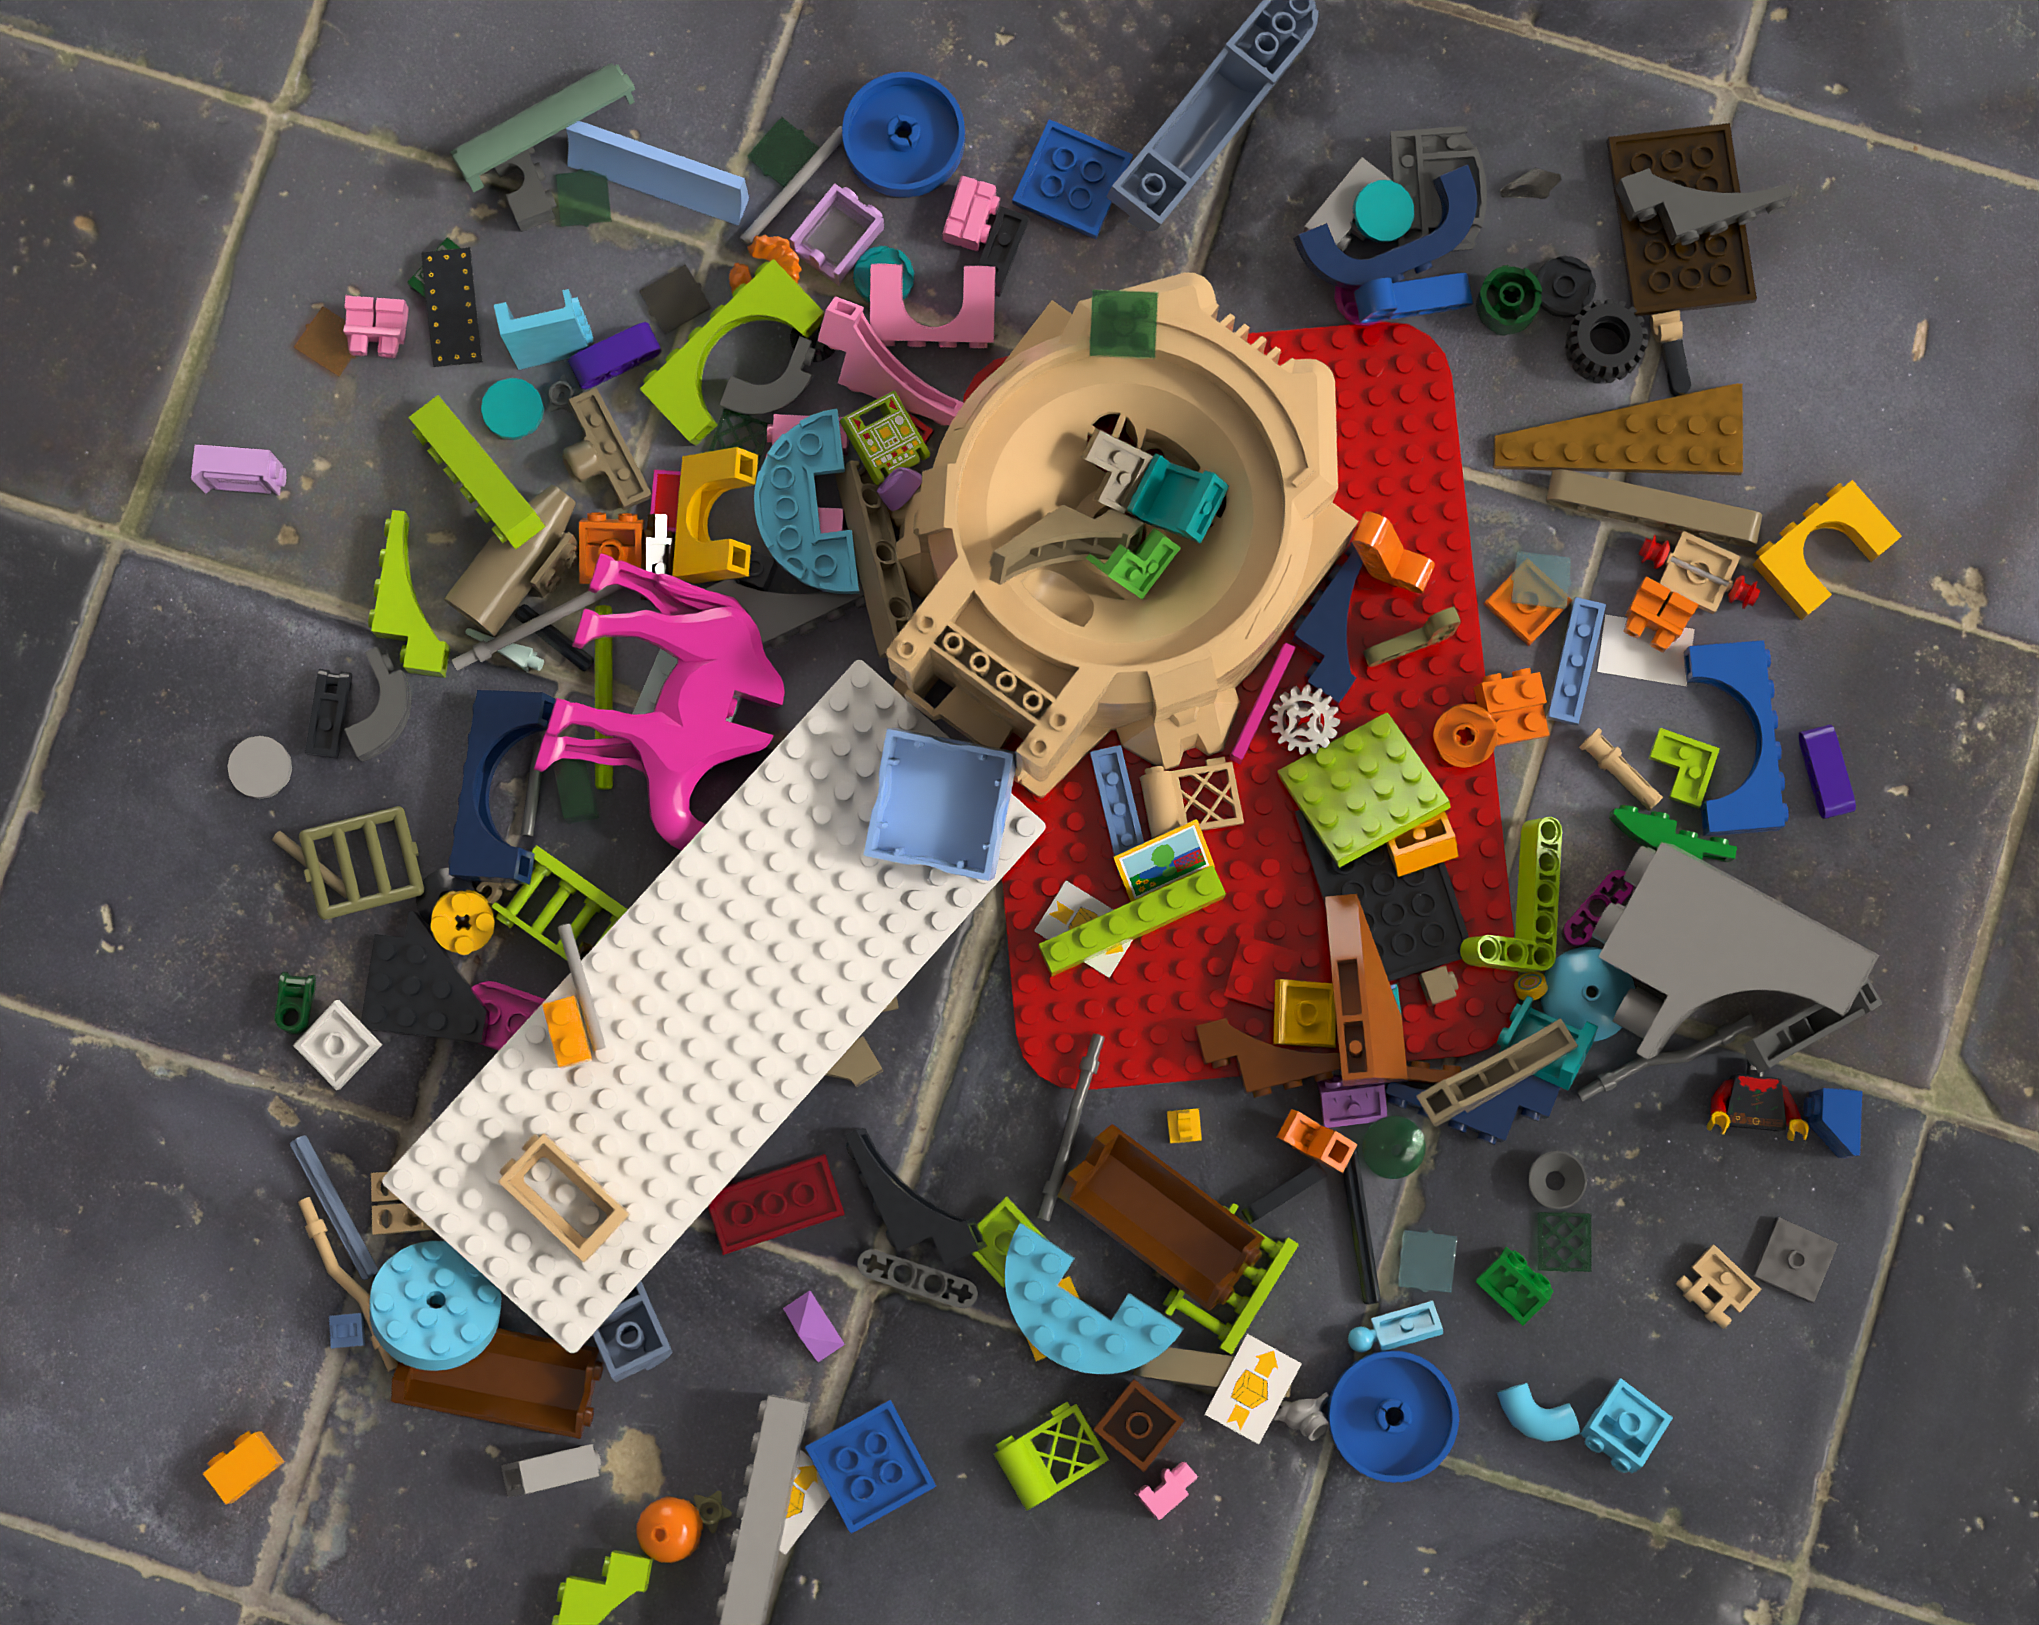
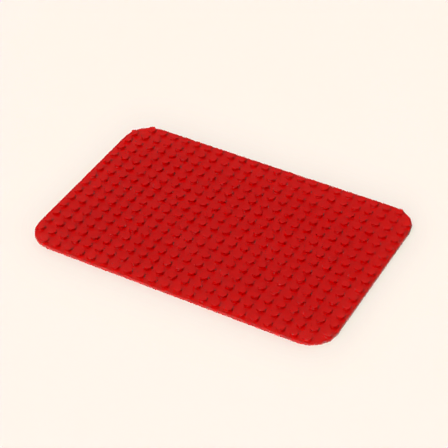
M1380 322L1370 326L1351 324L1248 333L1247 343L1250 345L1261 336L1267 339L1263 353L1265 356L1275 347L1281 349L1278 360L1279 366H1282L1292 358L1294 360L1316 359L1324 363L1332 371L1335 379L1338 490L1333 503L1359 521L1348 547L1352 543L1364 512H1373L1391 522L1405 550L1425 556L1435 563L1424 592L1421 594L1374 578L1368 573L1364 563L1362 564L1354 583L1347 616L1349 665L1351 674L1357 678L1337 706L1339 710L1333 715V718L1340 719V723L1336 727H1331L1337 731V734L1334 738L1328 739L1332 742L1388 712L1450 801L1451 808L1445 810V813L1456 838L1459 857L1444 862L1469 937L1495 935L1514 938L1494 751L1487 760L1480 764L1463 768L1445 761L1434 741L1435 725L1445 711L1457 704L1468 703L1477 705L1474 687L1483 683V677H1485L1453 379L1446 355L1430 335L1409 324ZM1008 356L993 360L975 374L964 394L963 403L985 379L1004 363ZM1105 415L1100 417L1092 426L1112 436L1120 415ZM1126 419L1118 439L1135 447L1133 440L1126 432ZM1089 434L1087 436V444L1091 438ZM1158 449L1146 451V453L1153 457L1155 454L1164 457V454ZM1096 465V467L1102 470L1103 472H1107L1106 469ZM1224 497L1215 514L1219 518L1222 517L1225 511L1226 497ZM1126 512L1124 513V514H1126V515H1128V516H1131V517L1135 518L1134 516H1132V515L1129 514V513H1126ZM1143 529V534H1142V539H1141L1140 545H1141V544L1143 543V541L1145 540V532H1144V529ZM1346 550L1266 657L1235 688L1240 706L1224 750L1209 756L1197 748L1183 751L1179 766L1167 770L1176 771L1206 766L1205 760L1225 757V762H1232L1244 823L1242 825L1202 831L1215 865L1214 869L1226 892L1224 899L1134 939L1110 978L1085 962L1055 976H1051L1039 950V944L1048 939L1034 931L1065 881L1073 884L1113 910L1131 902L1122 878L1118 875L1117 866L1113 858V849L1090 752L1043 798L1036 797L1013 780L1011 793L1046 825L1044 832L1002 877L1016 1035L1024 1059L1041 1078L1060 1088L1075 1089L1081 1073L1079 1065L1082 1056L1086 1057L1093 1033L1102 1035L1105 1039L1098 1058L1100 1065L1097 1074L1092 1076L1088 1090L1240 1077L1235 1057L1230 1059V1065L1213 1069L1212 1064L1204 1065L1194 1029L1196 1026L1227 1018L1228 1024L1259 1041L1280 1048L1310 1053H1340L1337 1020L1335 1048L1274 1044L1273 1011L1225 998L1223 995L1241 935L1301 952L1302 956L1294 981L1333 984L1327 914L1294 814L1300 808L1278 775V770L1312 753V751L1308 747L1307 751L1302 755L1297 746L1289 751L1288 741L1279 744L1278 740L1282 735L1280 732L1272 733V728L1277 725V722L1270 720V716L1278 712L1273 708V705L1277 701L1282 702L1280 696L1284 692L1291 695V689L1294 686H1297L1300 692H1302L1309 680L1305 674L1315 660L1319 663L1322 662L1292 641L1296 632L1291 629L1301 614L1307 617L1313 609L1309 603L1317 591L1321 589L1325 592L1331 582L1327 578L1337 564L1343 566L1349 558L1345 555ZM1451 607L1456 608L1461 623L1451 637L1372 667L1368 666L1363 654L1364 650L1422 628L1427 619L1437 612ZM1288 643L1296 647L1241 764H1238L1230 758L1232 750L1283 644ZM1302 701L1305 704H1313L1309 701ZM1313 713L1301 718L1297 726L1309 722ZM1321 713L1320 722H1321V723L1323 724V726H1324V724H1325L1324 716H1323V713ZM1286 714V723L1289 726V716ZM1466 727L1464 730H1458L1457 734L1461 736L1460 742L1466 744L1468 740L1474 741L1475 736L1471 734L1472 729ZM1111 730L1091 751L1121 745L1117 732ZM1012 732L1003 749L1016 752L1024 740ZM1296 735L1300 738L1308 739L1306 736ZM1121 746L1145 843L1151 840V833L1140 777L1145 775V769L1156 766ZM1226 771L1213 772L1207 782L1222 792L1228 784ZM1208 773L1199 774V776L1204 779ZM1190 776L1179 778L1181 790L1192 797L1200 783ZM1203 786L1195 800L1210 810L1219 796ZM1229 789L1226 792V795L1228 797H1230ZM1183 798L1184 807H1185L1186 804L1188 803V801ZM1222 799L1213 812L1223 820L1234 818L1233 807ZM1193 804L1185 812L1187 823L1197 819L1200 824L1206 816L1204 812ZM1209 817L1206 823L1213 822L1215 820ZM1462 959L1389 982L1390 985L1397 984L1406 1062L1463 1057L1487 1050L1496 1043L1504 1027L1510 1028L1512 1024L1509 1021L1516 1004H1519V997L1514 986L1516 979L1519 977L1518 971L1472 966L1465 963ZM1446 966L1447 971H1452L1458 983V989L1455 990L1456 996L1453 999L1429 1007L1418 976Z

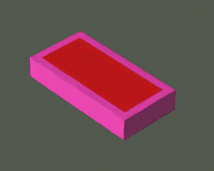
M654 469L650 514H667V530L672 531V534H676L681 471Z

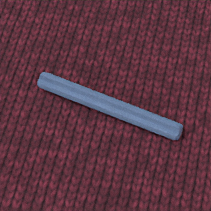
M304 1135L294 1139L290 1143V1147L362 1280L375 1276L379 1269L308 1137Z

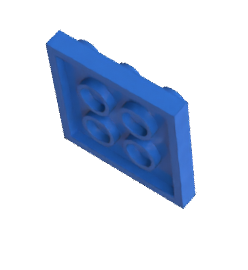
M1049 119L1014 194L1012 204L1097 239L1113 203L1106 196L1112 185L1131 164L1133 154Z
M891 1400L805 1446L850 1534L936 1487L930 1472Z

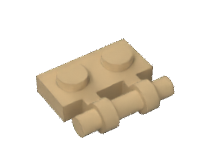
M1714 1244L1690 1267L1699 1278L1692 1283L1683 1275L1676 1282V1285L1684 1292L1683 1296L1689 1302L1694 1301L1705 1312L1704 1316L1710 1322L1715 1321L1722 1329L1726 1328L1732 1321L1723 1312L1729 1305L1737 1313H1740L1761 1291V1288ZM1707 1285L1720 1296L1716 1303H1713L1702 1292Z

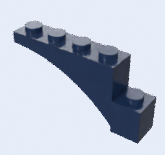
M1353 543L1350 544L1345 552V555L1349 558L1344 565L1340 566L1337 564L1329 574L1327 580L1331 583L1325 592L1319 589L1312 598L1309 605L1313 609L1306 617L1301 614L1291 629L1296 632L1292 641L1322 661L1319 663L1315 660L1305 674L1309 679L1306 685H1310L1311 692L1313 693L1321 688V697L1323 699L1331 696L1332 700L1329 704L1333 707L1339 705L1357 678L1351 674L1349 665L1347 616L1354 583L1363 561Z
M1532 1074L1467 1113L1464 1110L1447 1120L1449 1121L1447 1126L1462 1133L1469 1129L1479 1133L1477 1139L1495 1145L1496 1141H1506L1517 1109L1522 1110L1520 1115L1537 1122L1540 1117L1543 1119L1548 1118L1560 1087ZM1388 1082L1386 1084L1385 1096L1389 1097L1388 1103L1402 1109H1406L1407 1105L1419 1109L1418 1115L1430 1120L1417 1098V1095L1425 1090L1411 1088L1396 1082Z

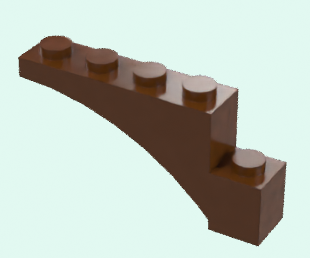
M1227 1018L1201 1024L1194 1028L1204 1065L1212 1064L1213 1069L1230 1065V1059L1235 1057L1244 1094L1252 1093L1253 1098L1272 1094L1271 1087L1283 1085L1284 1090L1303 1086L1302 1079L1314 1077L1315 1082L1327 1080L1334 1077L1333 1071L1341 1070L1340 1053H1310L1280 1048L1259 1041L1228 1024Z

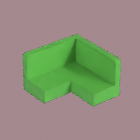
M1154 528L1135 554L1119 544L1106 563L1091 553L1088 554L1086 559L1111 579L1143 599L1181 547Z

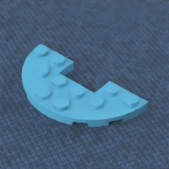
M838 409L826 410L799 421L798 425L794 426L786 434H782L770 448L761 470L758 472L755 484V516L761 537L767 549L778 564L791 576L806 585L822 591L837 594H860L852 530L821 533L814 476L845 472Z
M1020 1223L1017 1227L1006 1257L1005 1287L1007 1299L1015 1321L1023 1334L1049 1359L1062 1366L1084 1373H1120L1135 1369L1158 1357L1183 1331L1184 1328L1130 1293L1112 1320L1058 1285L1075 1257L1024 1224Z

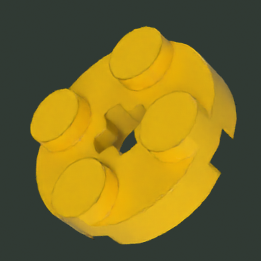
M472 890L446 893L436 902L432 910L431 930L436 941L445 949L461 955H467L472 951L482 948L490 940L494 930L495 918L492 906L484 896ZM466 914L470 916L468 921L470 926L468 928L462 927L460 929L456 927L457 921L454 918L457 915L460 917H464Z

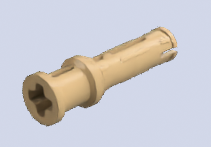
M1597 728L1579 748L1586 750L1598 762L1600 769L1604 771L1607 769L1650 811L1663 796L1621 756V749L1618 746L1613 747L1601 735L1602 730Z

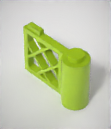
M1065 1402L1050 1411L1053 1418L1017 1440L1011 1435L996 1444L998 1451L993 1455L1026 1511L1109 1460L1077 1404L1070 1407L1068 1402ZM1071 1414H1074L1080 1425L1077 1438L1059 1433L1062 1420ZM1057 1423L1055 1432L1046 1430ZM1083 1431L1089 1441L1081 1439ZM1040 1433L1054 1436L1050 1454L1038 1452L1030 1439ZM1058 1437L1076 1442L1071 1460L1054 1456ZM1080 1443L1092 1446L1099 1458L1089 1465L1076 1462ZM1041 1457L1048 1458L1047 1466H1045ZM1053 1460L1070 1464L1067 1478L1058 1484L1055 1483L1050 1474ZM1075 1466L1083 1467L1073 1474Z

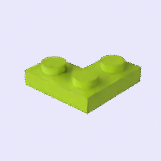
M1659 728L1648 759L1678 769L1669 799L1699 809L1720 748Z

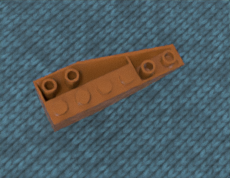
M1357 894L1325 897L1343 1086L1408 1081L1402 1017Z

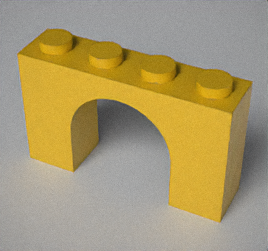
M734 447L682 456L672 576L692 584L749 576L751 546L733 539L711 541L708 534V517L713 504L724 492L756 484L757 454Z
M1853 480L1845 486L1838 483L1826 494L1829 500L1821 506L1817 502L1814 503L1803 513V516L1806 518L1799 525H1796L1793 521L1779 533L1782 539L1776 544L1769 541L1756 552L1759 558L1752 565L1801 621L1832 595L1811 572L1805 562L1803 547L1809 533L1822 528L1838 530L1847 535L1870 562L1875 560L1902 537Z

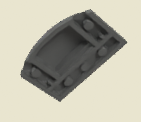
M1464 126L1390 131L1392 181L1404 187L1410 194L1414 204V219L1411 227L1402 237L1396 239L1397 248L1427 236L1436 229L1441 219L1442 205L1433 180L1465 165L1469 166L1475 182L1477 208L1469 232L1461 243L1451 251L1472 250L1476 242H1473L1480 228H1482L1485 218L1487 185L1477 147L1474 148L1471 141L1465 135L1468 131Z

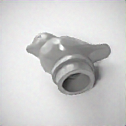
M1325 1392L1317 1399H1302L1294 1402L1282 1401L1273 1420L1283 1421L1291 1429L1300 1430L1301 1434L1307 1436L1311 1441L1316 1440L1329 1429L1327 1416L1321 1411L1330 1396Z

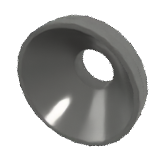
M1551 1151L1541 1155L1532 1164L1528 1175V1185L1531 1194L1541 1205L1556 1210L1566 1209L1576 1204L1584 1195L1587 1186V1175L1584 1166L1576 1157L1563 1151ZM1552 1171L1560 1173L1564 1179L1562 1188L1557 1191L1549 1189L1545 1182L1546 1176Z

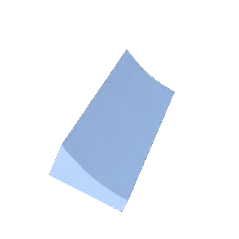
M578 121L566 128L568 135V167L739 226L749 200L745 178L582 121Z

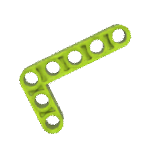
M1543 817L1526 821L1522 826L1515 938L1495 935L1468 937L1463 941L1460 948V954L1465 963L1472 966L1518 972L1549 970L1554 965L1556 959L1562 826L1556 818Z

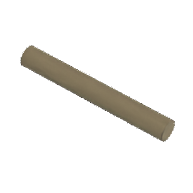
M281 831L277 832L272 841L306 867L302 848ZM319 862L323 881L341 896L347 898L343 880Z

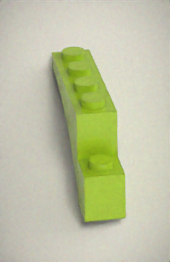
M392 510L391 519L387 518L385 522L384 536L388 538L386 549L382 548L379 555V567H382L381 578L376 579L374 584V597H377L375 609L370 610L368 626L372 628L371 631L376 637L407 641V645L403 644L401 648L400 663H404L403 667L408 673L445 678L450 646L444 641H439L428 624L412 584L408 561L410 518L405 511Z
M615 1550L612 1552L611 1557H605L602 1576L607 1577L606 1582L572 1575L567 1577L566 1583L561 1582L559 1586L557 1602H562L560 1615H554L552 1625H599L615 1607L637 1591L645 1592L647 1590L653 1559L645 1555Z

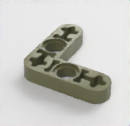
M1451 607L1437 612L1427 619L1422 628L1364 650L1363 654L1368 666L1372 667L1451 637L1461 623L1456 608Z

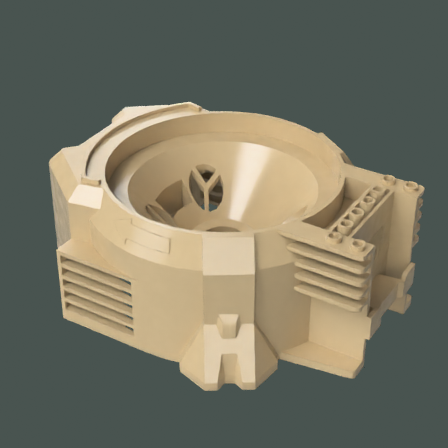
M1185 272L1078 301L1073 314L1052 300L1004 363L985 379L965 401L952 420L940 444L933 468L922 472V483L916 492L899 509L895 511L888 510L892 525L900 530L899 541L896 542L897 558L902 564L907 587L920 599H924V602L887 649L890 671L897 676L893 685L894 689L906 701L933 721L943 719L975 744L1003 749L1012 732L1023 739L1024 742L1016 751L1014 780L1038 798H1043L1111 730L1117 732L1123 748L1154 766H1163L1164 771L1179 766L1183 751L1197 748L1208 756L1223 751L1240 706L1235 688L1266 657L1347 549L1359 522L1333 503L1338 490L1335 379L1332 371L1324 363L1316 359L1294 360L1292 358L1282 366H1279L1278 360L1281 349L1275 347L1265 356L1263 353L1267 339L1261 336L1252 345L1247 343L1249 326L1244 324L1233 333L1235 316L1229 314L1219 323L1216 320L1219 305L1216 303L1213 288L1205 277L1196 273ZM1105 415H1120L1112 433L1113 437L1119 438L1127 419L1126 432L1133 440L1136 448L1144 452L1150 449H1158L1170 463L1202 474L1204 470L1215 473L1230 486L1225 495L1226 508L1222 517L1214 516L1211 522L1213 526L1208 528L1201 543L1146 523L1144 524L1145 539L1152 529L1156 528L1181 547V549L1143 599L1111 579L1089 560L1067 561L1042 566L1017 575L1001 585L989 580L992 568L990 566V558L993 552L1060 506L1065 505L1093 519L1111 509L1093 499L1106 473L1097 468L1095 464L1081 457L1087 446L1088 434L1092 436L1095 427L1092 425ZM1099 559V560H1101L1102 562L1106 563L1108 559ZM940 678L954 689L934 709L923 698Z

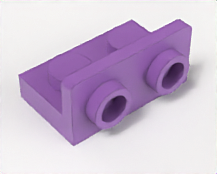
M1334 1076L1333 1078L1317 1082L1324 1127L1332 1128L1388 1120L1384 1083L1343 1086L1342 1076Z

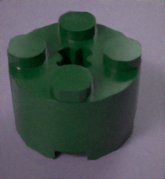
M1503 265L1494 269L1483 282L1476 299L1477 313L1481 322L1497 335L1506 336L1525 330L1533 322L1542 302V287L1538 278L1527 268L1521 269ZM1504 297H1505L1507 300H1509V299H1511V298L1514 299V303H1510V302L1508 303L1507 301L1504 300Z

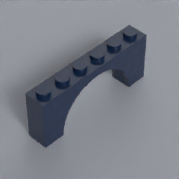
M477 690L476 700L472 707L473 719L471 731L468 734V752L463 766L464 777L462 790L458 797L459 809L457 822L453 829L454 841L452 854L448 861V875L464 881L530 885L535 854L522 848L511 846L498 833L490 814L489 792L495 770L504 755L523 738L547 730L555 698L543 692Z

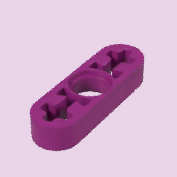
M1615 870L1608 874L1562 927V937L1568 945L1574 947L1582 946L1592 938L1594 929L1601 917H1595L1590 913L1589 904L1592 900H1601L1607 908L1612 901L1606 895L1601 894L1600 890L1603 889L1605 894L1609 892L1614 885L1611 879H1623L1625 871ZM1625 881L1622 885L1625 891L1618 890L1613 894L1611 899L1616 901L1615 905L1617 903L1621 904L1633 890L1632 884ZM1582 912L1589 922L1595 924V927L1592 928L1590 923L1587 924L1581 932L1584 938L1582 939L1578 936L1573 939L1570 936L1573 932L1570 925L1576 927L1584 920L1583 917L1579 916Z

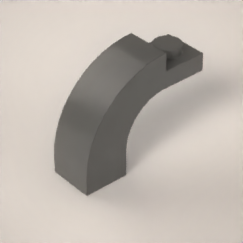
M801 336L799 337L786 371L772 383L755 385L730 376L719 405L746 414L770 413L790 405L802 395L814 376L802 371L804 365L808 367L811 365L816 349L811 348L813 341Z
M377 647L365 653L380 685L379 703L368 718L344 729L357 758L362 762L381 754L395 743L403 732L411 711V689L406 674L401 669L391 673V671L395 670V666L388 652L383 654Z

